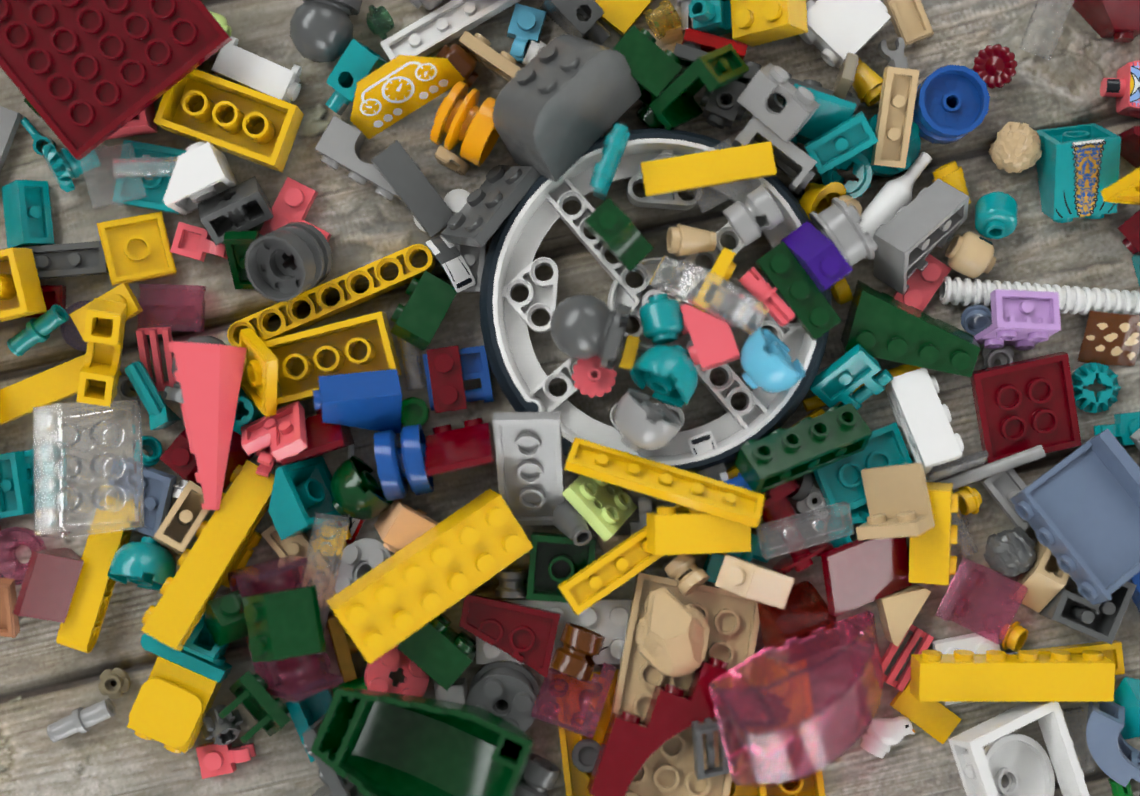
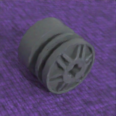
M290 222L251 243L246 251L245 268L247 277L255 290L265 298L281 302L289 301L325 280L331 271L333 258L329 243L318 229L304 222Z

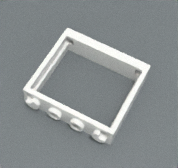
M1023 702L948 739L967 796H999L983 747L1035 720H1038L1062 795L1090 796L1059 702Z

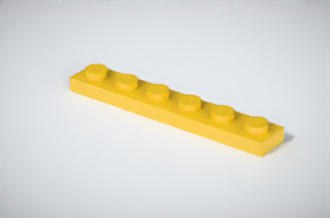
M574 438L565 464V470L757 528L765 499L764 494L580 438Z

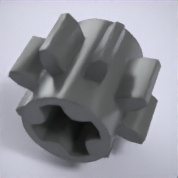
M217 705L209 709L205 717L202 718L204 726L201 727L205 739H212L214 745H227L235 741L239 736V732L242 731L240 724L244 722L238 710H232L222 719L218 714L227 707L226 705Z

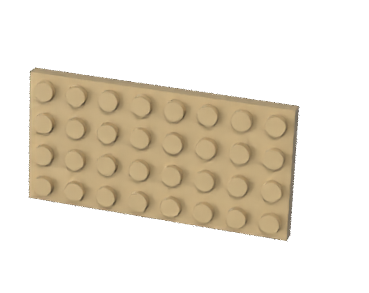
M639 572L634 586L611 716L613 712L621 715L622 710H626L641 716L640 722H644L656 685L665 688L666 683L685 689L684 695L687 696L695 673L694 671L691 674L678 678L663 675L638 652L635 641L636 628L639 620L646 613L645 602L650 591L666 587L684 605L691 604V607L694 606L695 609H698L703 614V618H706L707 625L710 627L704 660L708 662L711 656L728 662L727 669L735 673L732 682L734 685L736 679L746 683L750 681L763 603L709 585H702L691 594L683 596L678 589V583L675 579ZM744 714L724 716L727 721L729 773L701 780L697 779L694 770L692 726L667 740L646 760L632 780L625 796H729ZM717 717L711 718L713 722L717 721ZM714 731L715 767H720L718 731ZM702 734L704 770H707L705 734Z

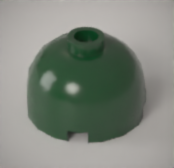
M351 456L348 460H345L333 474L331 479V493L334 497L332 505L343 516L348 514L355 519L366 520L383 513L393 503V500L387 501L381 482H377L370 474L374 470L356 456Z

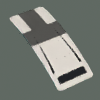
M442 235L426 242V245L444 268L457 293L476 284L468 265L453 243H448Z
M711 430L687 439L693 455L718 448ZM724 463L699 471L700 475L722 482L729 480Z

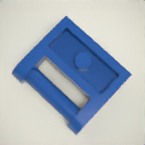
M484 345L460 349L464 381L481 379L482 388L465 390L467 403L484 400V403L494 402L488 356ZM422 354L431 411H435L427 354Z

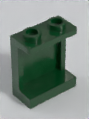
M731 44L698 57L649 106L655 113L659 123L670 131L699 117L703 113V110L694 100V95L704 86L712 92L742 78L750 69Z

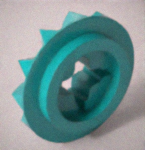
M862 153L856 154L823 173V185L831 182L843 184L844 178L840 176L841 174L837 170L848 171L853 167L852 173L859 180L858 182L848 180L844 184L846 195L853 198L862 197L863 193L871 187V180L874 174L870 160Z
M1097 362L1087 363L1078 367L1071 375L1076 406L1089 413L1109 410V407L1118 401L1117 396L1121 389L1117 380L1118 375L1108 365ZM1094 379H1097V384L1106 386V389L1097 392L1096 397L1094 396V391L1083 389V386L1094 384Z

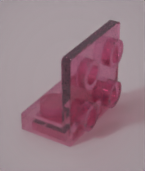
M963 557L935 616L945 621H953L996 644H1001L1028 588L970 558Z
M604 663L601 674L594 673L591 682L580 680L554 668H549L548 676L543 681L531 716L593 738L616 666Z

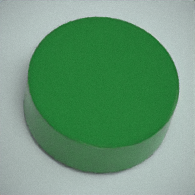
M417 397L404 399L401 404V424L405 427L416 424L423 426L426 424L430 415L427 403Z

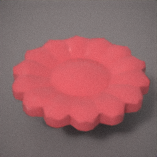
M598 355L586 360L578 359V364L573 366L572 380L575 381L574 387L580 389L582 395L587 394L590 398L595 396L602 397L604 393H609L611 387L616 384L614 378L617 376V372L614 368L610 370L600 367L601 359L598 358Z

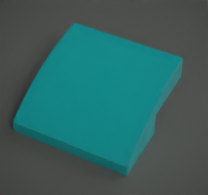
M58 446L0 454V518L67 508Z

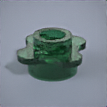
M374 5L368 6L369 13H367L366 23L374 35L378 34L382 40L387 39L386 33L394 29L391 15L383 6L377 8Z

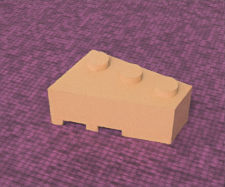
M401 499L393 500L388 509L380 514L374 527L384 541L383 546L389 551L396 553L439 522L426 516L427 513L421 509L415 510L402 503Z

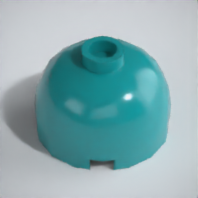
M657 345L650 347L641 354L630 371L632 380L639 388L643 390L645 386H648L654 391L651 397L675 407H682L684 403L687 405L698 384L696 366L689 357V352L679 345Z
M142 537L141 542H129L119 548L112 559L107 577L123 584H127V581L137 584L139 588L160 591L169 576L173 578L175 576V559L170 551L160 547V543L154 541L153 538Z

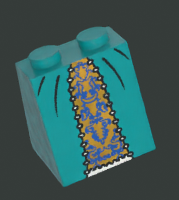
M1096 123L1034 130L1037 131L1041 140L1042 150L1041 158L1036 161L1042 212L1058 223L1072 222L1073 218L1076 217L1101 219L1105 217V214L1117 213V203L1105 202L1100 191L1119 180L1121 137Z

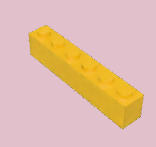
M249 460L243 466L238 465L230 477L232 485L226 494L222 492L220 509L215 510L210 520H204L195 534V537L198 538L192 549H185L177 563L180 568L174 578L169 576L162 585L159 592L162 594V597L157 605H151L145 612L141 620L144 623L141 631L177 651L182 650L205 613L207 602L216 595L268 510L275 478L274 474L271 473L268 478L256 474L259 466Z
M923 650L922 654H911L910 692L919 702H1114L1115 663L1097 650H1083L1082 654H1071L1065 650H1051L1050 654H1039L1033 650H1019L1018 654H1006V652L1001 650H987L986 654H974V652L969 650H955L954 654H942V652L937 650Z

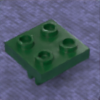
M249 670L229 688L236 699L218 714L223 719L239 704H242L258 722L240 738L243 744L262 728L269 736H272L291 721L287 715L289 713L287 706L279 698L274 700L266 691L268 685L264 679L257 673L252 675Z

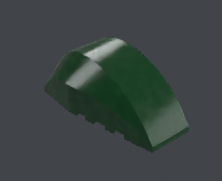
M339 687L336 689L310 751L343 779L346 777L359 788L358 791L364 796H514L527 766L534 740L503 718L481 707L397 693Z

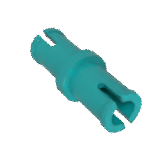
M54 304L37 319H30L22 331L7 340L8 348L16 356H23L25 352L38 342L43 343L48 340L51 332L64 322H67L69 320L67 312L60 305Z

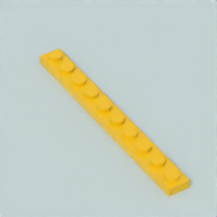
M817 408L804 418H814L825 412L822 408ZM735 465L726 470L728 478L732 479L738 476L739 470ZM675 505L676 511H688L686 506ZM645 526L557 587L573 612L579 615L664 555H653L647 552V530Z

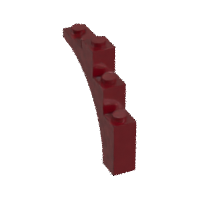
M710 656L708 662L703 660L702 664L695 670L687 696L684 695L685 689L666 683L665 688L656 685L644 722H640L641 716L626 710H622L621 715L612 713L587 786L589 795L625 796L632 780L646 760L667 740L692 726L693 721L698 720L701 723L706 718L733 714H762L789 720L793 707L784 702L785 696L769 690H767L766 695L754 692V685L737 679L735 685L732 684L735 673L727 669L728 662Z

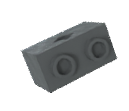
M255 176L197 204L200 220L215 245L224 242L225 231H247L274 217L270 202Z

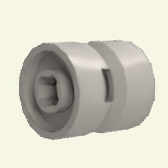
M763 185L747 194L746 202L737 201L723 210L726 219L745 246L761 237L762 229L770 231L785 221L779 207Z

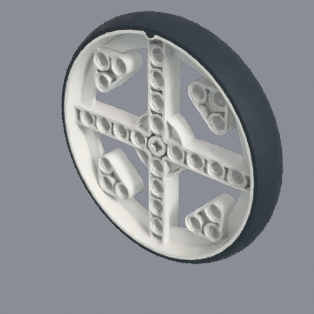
M660 128L627 131L630 133L629 141L612 183L631 178L626 194L629 202L634 206L690 210L695 207L701 198L702 188L692 189L695 197L691 201L682 200L678 192L642 198L637 197L632 188L637 183H643L640 163L732 148L733 146L702 134L672 129L669 131ZM606 136L599 138L557 182L540 175L495 231L486 255L480 287V325L484 347L497 382L516 412H560L562 454L568 457L573 440L576 437L700 475L699 471L721 463H724V466L736 461L740 447L745 442L751 439L760 440L784 425L808 393L818 373L825 353L829 331L813 341L798 320L795 323H788L784 327L780 326L762 305L759 307L756 305L758 302L753 297L750 335L759 327L771 329L773 334L790 349L788 354L792 362L798 358L805 369L806 375L788 390L773 393L767 392L760 387L751 391L727 363L715 367L724 371L726 376L723 385L715 386L710 381V372L714 368L703 372L701 365H696L698 379L727 413L702 426L678 432L666 446L658 450L639 448L636 451L622 442L623 435L618 431L614 419L618 403L613 405L609 413L610 421L614 427L588 416L570 403L567 399L578 390L574 387L575 381L572 380V374L574 373L573 364L577 359L570 357L547 377L535 355L528 332V327L536 333L550 331L551 316L557 304L558 266L551 258L540 257L534 260V257L544 237L559 218L614 280L608 294L607 306L610 311H616L618 304L632 307L629 317L636 318L640 324L638 332L634 334L625 332L616 357L623 352L627 335L639 337L638 349L645 351L652 346H657V344L652 343V340L643 336L639 314L640 308L649 302L647 299L650 296L667 294L668 299L677 300L681 305L688 304L692 306L701 290L699 286L706 280L711 269L708 271L700 270L696 266V257L699 255L708 256L713 267L723 249L720 244V237L726 234L734 237L736 241L735 248L730 251L737 254L745 247L728 222L716 232L717 244L715 251L691 254L681 263L664 257H646L631 271L642 276L643 285L639 288L629 287L625 277L631 272L620 262L617 264L609 263L604 255L607 249L597 239H589L584 234V220L595 210L584 196L594 190L589 184L595 164L600 163L603 156L601 153ZM776 176L709 186V188L721 193L734 203L737 201L746 202L747 194L761 185L765 187L785 218V221L770 231L766 229L761 230L771 249L780 244V240L805 222L809 221L811 223L798 200ZM569 200L577 201L581 206V210L575 215H569L563 210V205ZM542 265L551 267L554 272L552 278L548 281L538 280L535 276L538 267ZM674 276H683L688 282L687 290L683 292L674 290L671 286V279ZM517 286H524L529 291L528 298L523 302H516L511 298V292ZM830 286L821 293L832 307ZM537 310L548 312L550 315L548 324L543 327L534 325L532 322L534 312ZM688 333L678 337V340L675 342L658 345H679L688 351L687 347L693 345V342ZM558 378L563 379L567 384V392L560 397L553 396L549 392L550 382ZM736 392L742 393L747 402L744 409L740 411L735 410L731 405V397ZM664 404L676 413L682 422V428L685 421L683 411L679 407ZM711 430L718 448L693 455L687 439Z

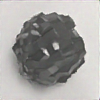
M1016 527L1013 530H1004L997 533V535L992 534L987 538L984 557L990 568L1009 578L1015 577L1020 573H1026L1033 567L1036 560L1034 541L1031 540L1027 532L1021 527Z

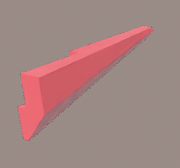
M172 341L169 342V351L174 353L178 370L174 372L176 382H180L184 400V403L181 404L186 434L190 453L195 454L198 472L195 473L196 482L201 483L205 502L201 506L202 509L219 510L247 348Z

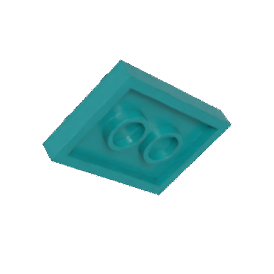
M896 422L873 430L865 450L815 470L813 473L830 516L836 517L867 504L861 470L913 462Z

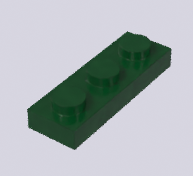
M784 242L778 244L755 262L771 285L778 289L777 293L795 313L796 319L813 341L842 321Z

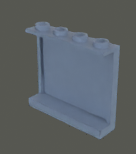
M1108 428L1093 436L1010 499L1015 505L1017 514L1030 524L1036 532L1035 535L1038 541L1043 546L1048 547L1057 559L1056 561L1060 569L1070 575L1077 584L1079 593L1083 598L1090 601L1092 605L1109 601L1112 598L1110 594L1140 571V467Z

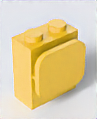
M158 656L148 680L142 685L130 711L127 727L134 730V734L142 739H154L163 743L164 748L171 752L186 753L195 745L201 727L204 724L202 718L211 709L222 682L218 683Z

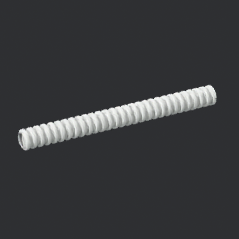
M945 276L939 290L940 301L943 305L951 302L955 306L959 303L962 306H968L970 303L971 306L980 304L988 307L989 305L991 306L990 293L995 289L1059 292L1061 314H1066L1069 311L1070 314L1074 315L1078 312L1080 315H1086L1090 311L1140 315V292L1136 290L1131 292L1122 290L1120 292L1118 289L1110 291L1108 288H1103L1100 291L1096 287L1090 290L1089 287L1080 289L1078 286L1070 288V286L1064 285L1061 288L1057 284H1054L1052 287L1049 284H1043L1041 287L1039 283H1034L1031 286L1029 282H1024L1021 285L1017 281L1013 282V284L1010 281H1004L1001 284L999 280H994L991 283L989 279L981 282L978 278H975L973 281L970 278H964L962 281L960 277H955L952 280L950 276Z

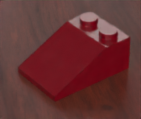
M482 418L463 421L464 428L452 430L451 424L432 428L433 434L426 436L427 476L496 461L491 423H483Z

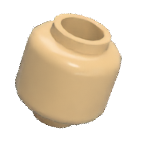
M969 231L962 235L957 234L951 240L945 252V256L948 257V266L971 279L979 277L982 273L988 274L996 263V257L993 256V243Z

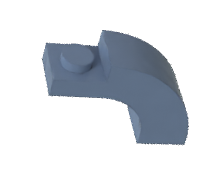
M1090 702L1087 712L1086 739L1094 761L1106 775L1124 787L1127 786L1131 778L1140 783V751L1130 746L1120 733L1125 722V707L1114 702Z

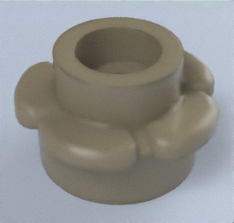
M121 668L106 669L100 675L99 690L103 695H108L110 699L121 698L123 693L127 692L130 688V677ZM113 680L116 681V686H112L111 682Z

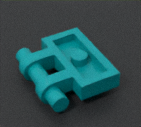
M615 123L612 133L606 136L601 153L603 156L600 163L595 164L589 184L594 188L593 196L602 200L606 199L629 141L630 133L627 132L628 128L619 123Z
M858 343L817 375L810 390L830 408L841 401L842 403L838 407L852 403L855 409L858 410L862 407V402L873 394L878 395L884 391V386L893 380V377L886 369L876 376L875 374L881 370L879 363ZM862 384H864L863 387H861L859 390H857L855 393H853V391H854L855 389H857L859 386H861Z

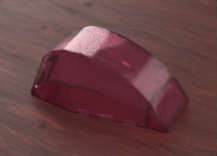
M867 610L838 621L835 627L829 630L823 628L814 630L811 637L799 640L796 637L785 641V646L779 649L774 647L766 648L709 684L731 778L736 785L765 788L806 778L830 765L850 749L870 726L881 702L884 683L875 616L872 612Z

